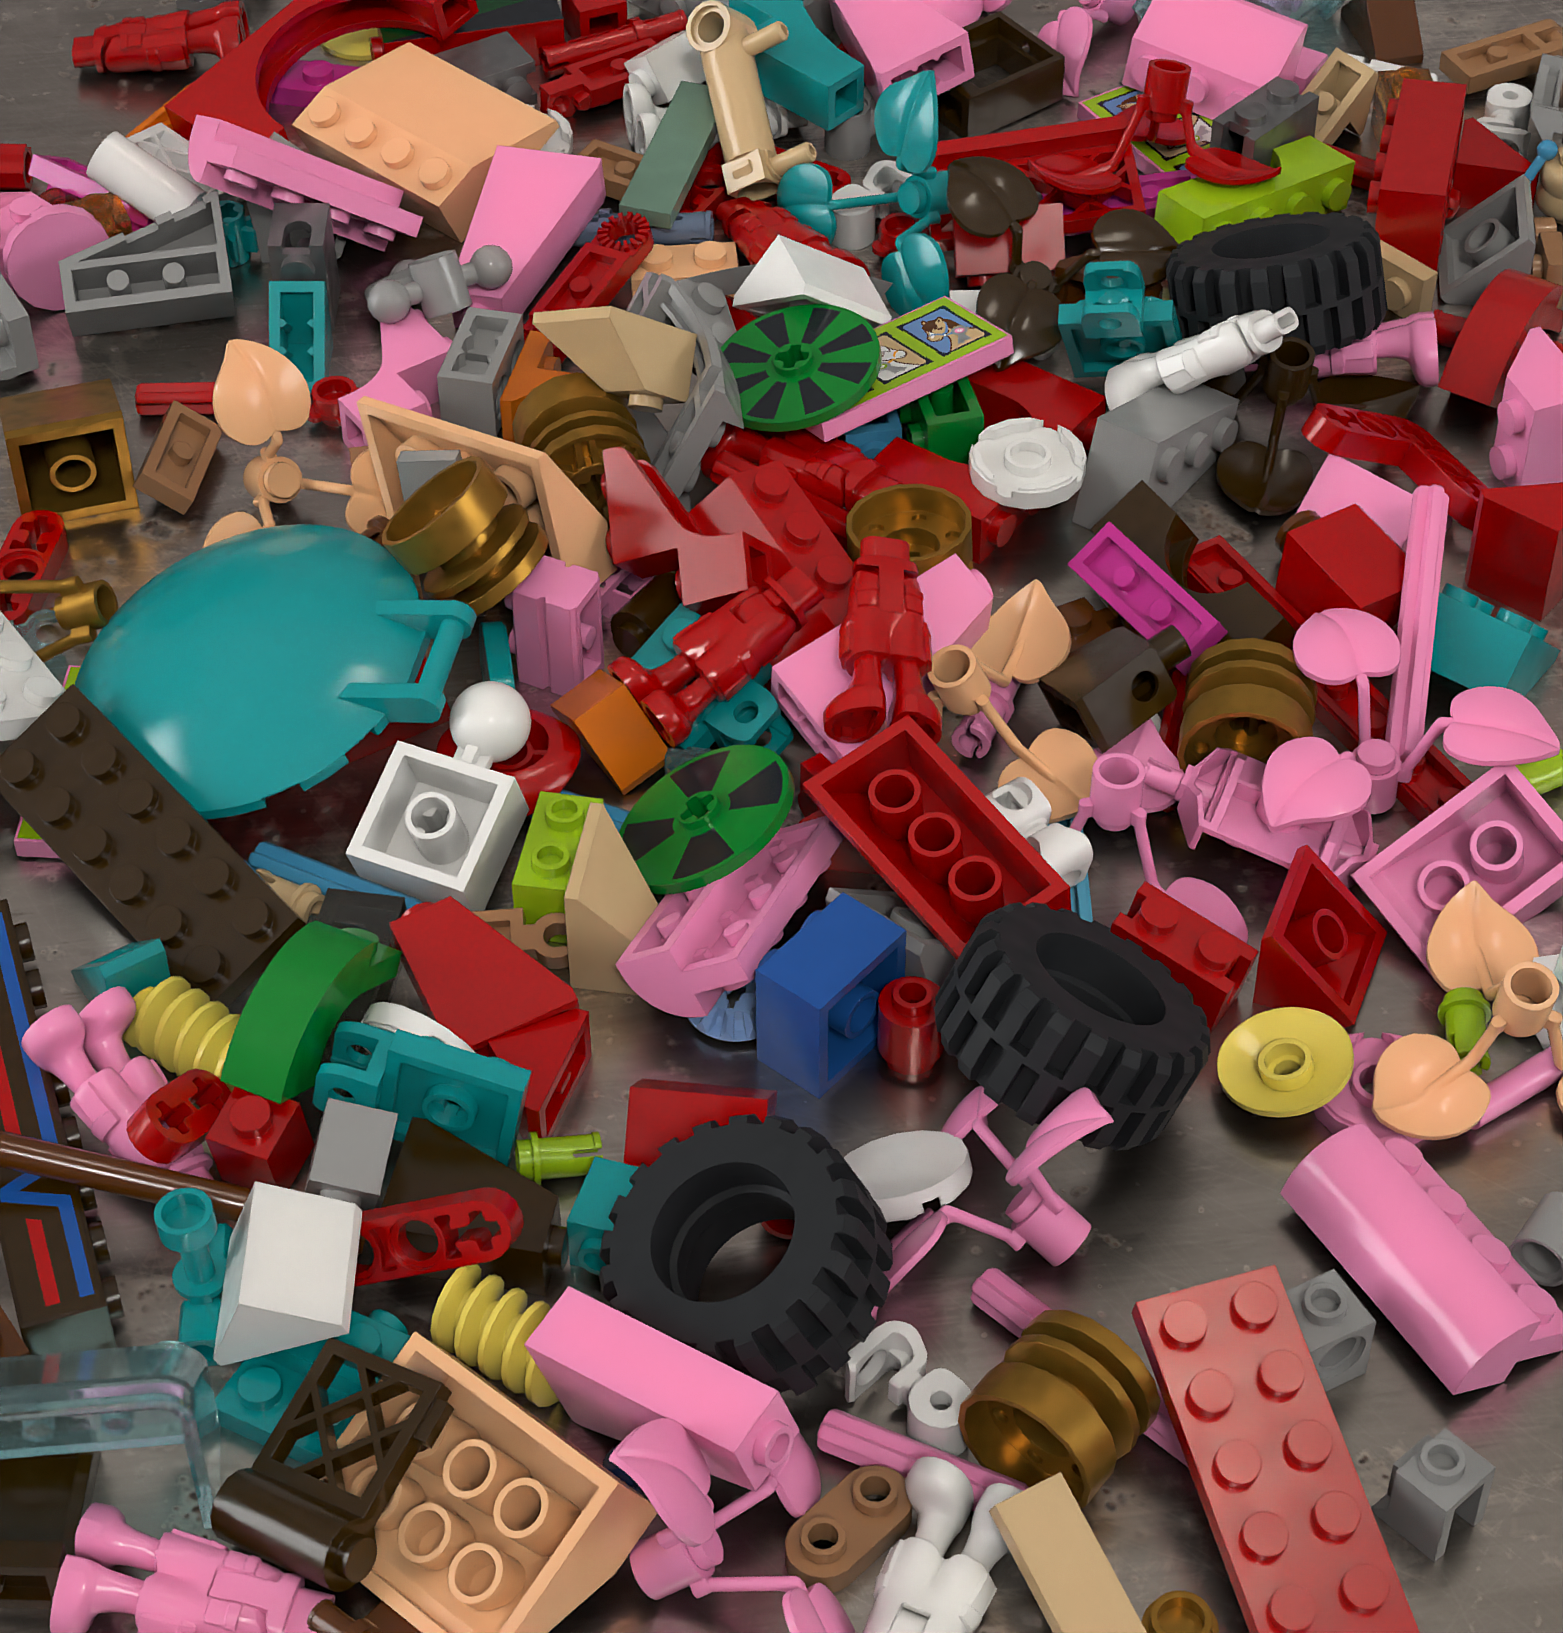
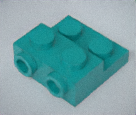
M376 1309L368 1317L352 1310L349 1334L333 1338L393 1362L411 1336L408 1335L405 1325L396 1316L385 1310ZM328 1339L244 1360L210 1404L213 1423L264 1446ZM344 1364L341 1366L327 1390L329 1405L362 1390L358 1370ZM375 1377L377 1384L380 1381V1379ZM355 1415L333 1424L336 1441ZM318 1431L298 1439L288 1457L302 1464L322 1457Z

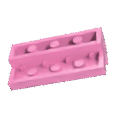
M196 115L188 147L189 170L195 181L271 210L274 209V203H330L334 234L385 252L388 241L394 242L396 233L417 238L423 217L399 208L404 194L403 190L221 119Z
M827 816L780 828L771 841L758 854L729 875L695 890L677 894H666L615 965L622 977L637 995L664 1012L691 1018L708 1016L724 990L733 991L739 989L754 979L759 962L768 953L770 948L781 940L784 935V927L794 912L807 901L808 891L818 876L831 865L830 858L845 836Z
M1364 1122L1355 1124L1337 1132L1319 1144L1298 1164L1289 1176L1280 1192L1282 1197L1453 1395L1503 1383L1516 1362L1563 1351V1312L1558 1308L1554 1298L1547 1291L1539 1287L1511 1256L1508 1247L1493 1236L1467 1207L1463 1197L1446 1184L1423 1158L1421 1151L1402 1134L1377 1138Z

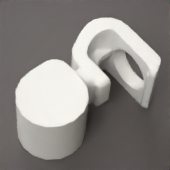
M1514 83L1496 84L1488 91L1484 117L1478 118L1477 121L1509 146L1515 143L1519 148V154L1527 159L1531 139L1528 126L1533 94L1522 85Z
M881 160L871 166L863 180V187L858 184H848L832 194V200L895 193L899 190L900 181L904 183L912 174L898 170L895 161ZM898 202L833 210L837 229L832 244L840 249L849 251L866 248L875 239L876 218L883 219L889 215L890 206L900 213L905 212L900 208Z
M1018 777L985 795L1063 878L1070 888L1085 879L1093 860V849L1089 839L1084 833L1065 827L1060 823L1054 822L1047 826L1052 811L1050 803L1031 780L1026 777Z
M896 1320L885 1322L875 1328L868 1335L864 1343L860 1341L848 1352L851 1357L846 1363L845 1398L848 1403L854 1402L888 1371L900 1369L889 1381L888 1399L896 1406L902 1403L907 1406L906 1436L955 1456L964 1452L967 1445L963 1439L958 1417L960 1405L971 1393V1390L960 1378L947 1369L937 1368L926 1374L927 1351L920 1334L911 1324ZM872 1356L869 1363L860 1371L865 1362Z

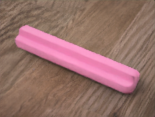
M830 1409L827 1412L818 1430L817 1446L821 1451L861 1467L871 1465L885 1466L897 1471L905 1479L913 1464L919 1458L937 1457L952 1463L967 1476L974 1493V1504L971 1511H975L983 1492L991 1484H1008L1023 1491L1029 1488L1023 1482L838 1409Z

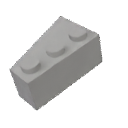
M1164 383L1099 416L1086 463V474L1079 491L1072 522L1090 530L1141 480L1165 503L1172 507L1219 459L1221 453L1233 444L1238 432V422L1234 419L1239 399L1204 384H1200L1177 395L1172 393Z

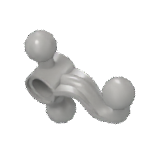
M493 244L484 245L477 249L470 262L460 265L455 249L435 253L417 260H402L393 267L389 276L368 285L364 296L370 313L382 323H397L407 315L412 305L421 304L426 319L435 318L472 305L468 286L479 284L481 287L494 289L504 285L509 280L513 271L512 260L503 248Z

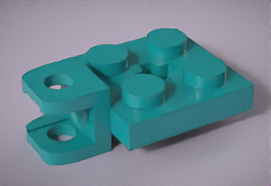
M1132 261L1088 263L1084 268L1083 279L1086 291L1085 299L1078 301L1076 304H1059L1058 327L1075 378L1106 377L1109 369L1141 353L1158 352L1159 350L1174 346V343L1183 339L1173 300H1162L1157 297L1145 296V283L1142 272L1138 265ZM1107 276H1117L1119 278H1107Z
M680 603L635 653L632 659L647 669H654L667 663L677 655L672 645L673 637L690 624L698 621L701 615ZM768 663L764 667L761 666L758 674L728 702L726 700L719 702L715 698L695 720L689 737L673 749L691 760L704 754L715 741L719 748L733 745H754L763 732L767 731L772 736L769 743L763 747L780 755L793 740L794 734L787 720L781 715V709L775 697L763 687L771 678V664Z
M353 1021L339 1023L334 1034L331 1063L321 1064L316 1075L312 1101L316 1108L324 1112L328 1098L397 1113L398 1117L393 1140L403 1143L412 1117L424 1118L509 1167L515 1151V1140L518 1137L531 1070L512 1065L501 1058L486 1057L445 1044L439 1039L430 1036H419L400 1029H396V1032L393 1033ZM351 1045L362 1046L369 1050L371 1055L358 1053ZM333 1088L344 1089L353 1097H343L337 1094ZM450 1100V1101H453V1102H455V1103H457V1104H459V1105H454V1104L449 1103V1102H447V1101Z

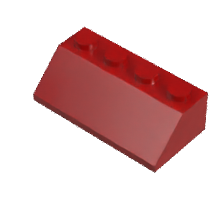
M780 459L730 475L688 512L704 535L719 536L744 531L770 545L775 580L779 579L794 566H797L818 586L824 595V599L805 613L808 622L792 635L786 645L782 647L783 651L779 656H776L770 662L771 666L776 665L842 624L844 617L847 615L849 589L853 578V561ZM770 678V679L768 680V682L765 684V686L767 687V689L769 690L770 693H771V678Z
M908 714L803 783L804 792L956 960L981 919L988 913L1008 904L1020 902L1026 906L1035 902L1047 904L1051 910L1057 911L1060 908L1071 911L1070 886Z

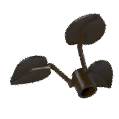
M965 157L956 159L948 165L947 205L959 226L968 233L983 238L999 237L1008 228L1012 233V260L1008 266L1012 274H997L988 279L979 291L976 301L977 315L1012 335L1014 353L992 364L997 372L1003 371L1020 361L1042 355L1053 349L1061 341L1062 336L1058 327L1059 304L1062 303L1053 293H1059L1063 285L1089 262L1098 259V262L1132 261L1138 265L1142 272L1145 289L1167 280L1166 264L1172 251L1179 244L1155 219L1134 209H1116L1100 217L1091 233L1092 241L1096 248L1085 251L1057 277H1053L1050 269L1041 262L1030 261L1024 263L1022 261L1023 229L1019 222L1032 218L1039 206L1037 192L1029 178L1015 166L991 157ZM1107 276V278H1119L1117 276Z
M1283 337L1282 344L1277 350L1269 353L1268 358L1261 357L1259 359L1258 368L1248 380L1244 368L1230 375L1218 376L1201 383L1239 399V406L1262 380V387L1268 399L1276 404L1267 447L1257 442L1243 441L1226 448L1219 456L1217 462V482L1222 491L1231 500L1249 512H1256L1259 515L1276 516L1290 512L1302 503L1311 487L1313 468L1308 457L1302 452L1278 449L1287 406L1297 403L1298 400L1306 395L1309 389L1313 408L1317 403H1325L1406 419L1418 397L1420 385L1373 375L1326 377L1318 383L1319 369L1313 366L1315 351L1312 346L1296 337Z

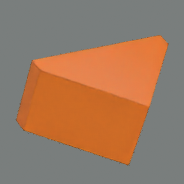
M598 669L550 705L557 717L574 729L582 747L623 796L673 760L671 752L625 684L601 669Z

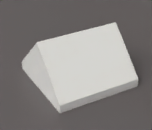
M779 234L734 295L732 305L761 317L770 312L791 306L827 304L846 308L861 315L873 328L891 321L888 309L864 268Z
M254 1182L230 1236L213 1359L220 1366L349 1334L363 1212L355 1203Z

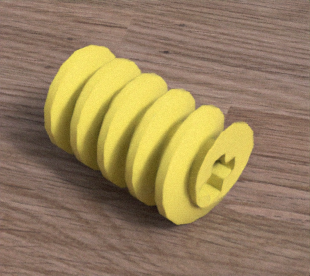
M171 976L160 982L156 987L149 986L139 991L133 997L136 1002V1013L132 1023L123 1034V1041L131 1047H137L149 1059L157 1060L158 1064L167 1071L176 1073L178 1077L189 1070L202 1069L221 1079L227 1051L241 1015L229 1014V1009L220 1001H210V997L199 988L191 989L190 983L181 976ZM225 1083L232 1092L235 1086Z
M478 1264L456 1269L438 1297L432 1315L430 1330L432 1342L448 1353H455L456 1357L465 1365L479 1366V1370L487 1378L502 1380L503 1385L513 1393H526V1398L537 1407H549L557 1403L559 1399L524 1345L551 1310L550 1306L544 1301H537L526 1309L528 1295L523 1289L519 1287L512 1288L503 1295L505 1284L503 1279L494 1274L488 1275L481 1281L482 1269Z

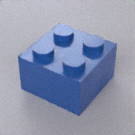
M844 892L823 910H816L811 913L804 921L800 931L780 949L770 950L761 959L755 971L757 1060L820 1099L877 1045L878 999L880 992L891 981L905 977L906 930Z

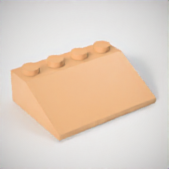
M410 42L324 86L292 123L293 128L311 155L403 190L404 194L399 208L423 217L422 222L460 243L466 239L497 145L540 150L560 127L555 119Z
M363 396L356 402L389 520L404 503L396 463L400 452L460 449L462 459L470 456L481 457L506 486L508 496L503 506L512 503L522 505L528 512L529 521L538 523L546 532L549 543L544 555L566 562V567L577 565L598 572L600 584L617 570V566L613 565V559L606 545V533L608 531L606 519L545 452L367 396Z
M415 1331L393 1363L442 1382L452 1392L447 1402L454 1408V1411L432 1449L421 1445L374 1526L377 1557L372 1570L360 1583L422 1633H548L616 1574L657 1512L649 1500L459 1359ZM408 1391L381 1403L385 1429L406 1420L420 1396ZM366 1410L353 1417L336 1441L338 1449L371 1435ZM375 1455L342 1469L347 1492L360 1498L362 1497L378 1470ZM327 1476L319 1479L328 1483Z

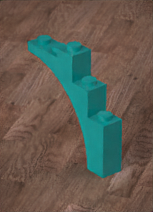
M729 0V7L753 20L757 31L776 21L783 22L788 29L789 35L786 41L754 56L764 97L826 131H830L864 110V65L838 49L816 28L804 8V0Z

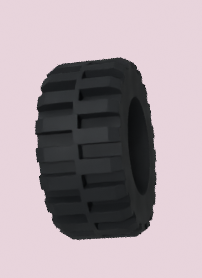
M1304 212L1303 214L1296 215L1286 213L1262 219L1259 217L1247 219L1242 223L1233 225L1229 223L1216 227V230L1204 231L1194 235L1192 240L1183 241L1172 251L1166 264L1170 300L1174 302L1183 339L1199 335L1212 326L1236 315L1257 310H1269L1275 313L1290 307L1295 311L1299 325L1295 330L1283 335V337H1296L1306 341L1312 346L1316 356L1324 354L1329 349H1340L1349 346L1355 339L1362 340L1371 334L1372 330L1378 329L1388 309L1379 234L1367 220L1364 221L1361 217L1355 215L1346 217L1343 213L1336 212L1329 214ZM1268 354L1262 355L1261 357L1268 358ZM1257 359L1255 362L1251 364H1258L1259 359Z
M1018 902L1008 904L988 913L979 922L935 997L936 1005L934 1010L937 1032L941 1033V1042L948 1055L956 1056L958 1068L969 1080H976L982 1085L985 1095L998 1105L1004 1103L1017 1112L1016 1117L1031 1126L1034 1123L1039 1125L1069 1095L1079 1088L1086 1087L1097 1096L1098 1101L1112 1116L1114 1122L1106 1124L1078 1139L1084 1147L1100 1150L1110 1146L1113 1151H1119L1135 1146L1138 1147L1157 1138L1208 1061V1055L1211 1052L1210 1028L1207 1027V1017L1202 1007L1193 1004V994L1184 983H1177L1171 977V970L1159 960L1153 961L1144 954L1142 947L1128 938L1123 940L1111 933V928L1095 920L1088 922L1079 918L1076 912L1060 908L1057 911L1051 910L1047 904L1032 902L1024 906Z
M756 1114L730 1116L729 1125L719 1126L715 1120L693 1127L694 1135L680 1142L674 1137L661 1146L658 1150L662 1155L649 1167L642 1163L630 1177L629 1181L633 1187L626 1197L618 1195L609 1215V1219L614 1223L613 1231H604L599 1257L606 1264V1266L601 1267L599 1274L602 1295L608 1300L610 1307L778 1390L780 1394L792 1389L798 1396L816 1387L818 1383L815 1378L825 1370L831 1368L836 1373L851 1359L846 1351L856 1339L864 1343L877 1323L872 1317L871 1312L874 1306H884L891 1284L883 1271H889L893 1264L892 1243L885 1235L888 1225L880 1207L837 1149H833L827 1139L811 1127H798L792 1119L775 1115L766 1116L764 1123L759 1120ZM777 1219L795 1220L789 1247L780 1263L766 1279L753 1289L737 1297L718 1302H698L703 1275L712 1258L727 1241L744 1229L761 1222Z

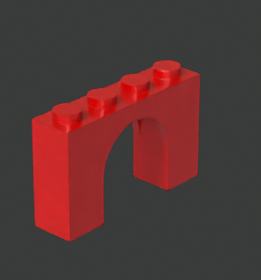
M1020 361L1000 372H997L991 364L967 376L984 414V430L1007 419L1030 417L1044 420L1043 427L1057 431V427L1060 425L1070 430L1083 443L1086 457H1088L1097 419L1106 413V396L1024 361ZM899 437L893 439L873 458V460L887 469V476L903 484H925L943 488L964 501L971 511L972 561L979 565L997 547L1006 545L1014 530L1029 515L1033 516L1041 509H1020L1003 506L983 496L972 484L968 469L969 464L949 460Z

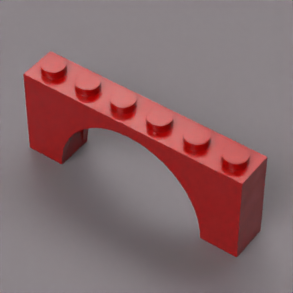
M293 0L164 107L173 130L188 141L190 140L196 115L221 119L267 138L276 132L288 140L285 128L269 115L270 102L276 86L283 75L306 53L333 38L372 28L410 29L426 33L444 41L479 12L476 0Z

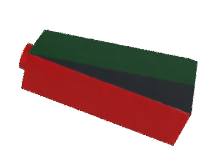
M476 0L479 12L444 41L426 33L410 29L377 28L378 36L369 38L372 61L408 42L434 55L507 31L535 60V66H540V59L545 58V56L541 57L539 55V48L541 46L565 42L564 18L557 0Z

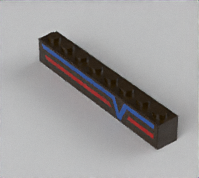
M3 899L0 900V1130L83 1149L75 1116L61 1119L59 1108L70 1106L71 1098L68 1087L54 1074L38 1067L22 1048V1037L27 1029L38 1020L35 1010L48 1006L39 969L29 971L24 969L23 963L36 960L27 922L13 925L8 900ZM0 1167V1243L23 1342L30 1351L35 1371L117 1349L111 1320L125 1317L115 1275L100 1278L97 1265L111 1262L102 1222L100 1220L87 1224L84 1213L85 1211L98 1208L94 1190L84 1186Z

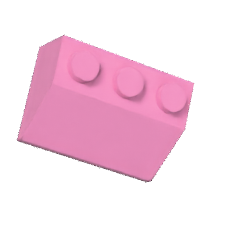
M1152 0L1132 37L1122 84L1144 92L1149 61L1153 59H1170L1185 63L1191 67L1186 99L1194 102L1192 112L1213 120L1277 76L1294 81L1308 24L1245 0Z

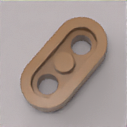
M879 1465L864 1466L849 1473L790 1527L785 1539V1566L788 1575L800 1577L806 1588L816 1583H822L832 1593L849 1586L908 1530L912 1520V1505L906 1493L905 1478L897 1471ZM880 1495L886 1498L882 1501L873 1502L864 1497ZM817 1540H829L835 1545L828 1549H819L814 1547L812 1543Z

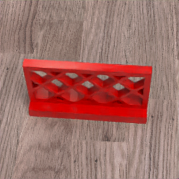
M1127 114L938 141L936 156L931 165L937 171H944L956 159L984 156L999 159L1015 166L1029 178L1037 192L1046 194L1039 204L1061 202L1076 209L1071 214L1063 215L1064 234L1091 231L1100 217L1116 209H1134L1146 214L1131 142L1116 170L1118 172L1115 173V175L1122 179L1121 187L1109 193L1091 195L1087 198L1081 194L1068 192L1052 186L1027 168L1028 160L1034 162L1039 158L1058 154L1082 156L1099 164L1109 161L1129 122ZM1112 195L1131 202L1132 205L1110 208L1103 205V203ZM951 213L940 215V223L929 225L931 237L936 240L943 252L954 250L953 231L942 232L941 230L952 220Z

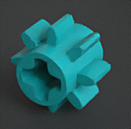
M221 200L220 207L229 267L232 268L246 263L250 259L251 253H257L259 248L256 231L253 229L250 215L245 216L244 206L236 201Z

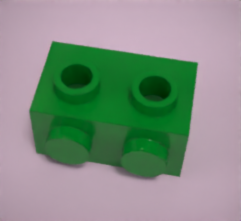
M967 376L897 409L900 423H906V441L949 460L969 464V452L972 443L974 447L979 441V434L984 430V414Z

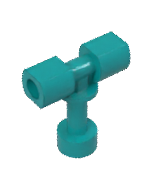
M180 1188L164 1195L154 1209V1220L161 1242L168 1249L180 1252L181 1259L173 1269L172 1281L177 1293L188 1299L183 1301L180 1307L176 1353L180 1362L188 1368L219 1366L213 1359L229 1242L233 1228L226 1223L217 1224L212 1201L205 1192L196 1188Z

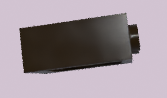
M1001 11L962 27L968 32L974 73L997 64L1011 75L981 89L967 80L937 95L938 121L961 138L986 135L1062 100L1065 56Z

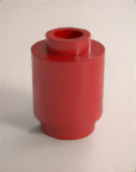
M906 976L895 979L882 989L878 999V1050L892 1070L904 1075H919L929 1071L944 1051L941 1033L937 1032L934 1010L936 1005L935 997L940 987L933 981L923 977Z

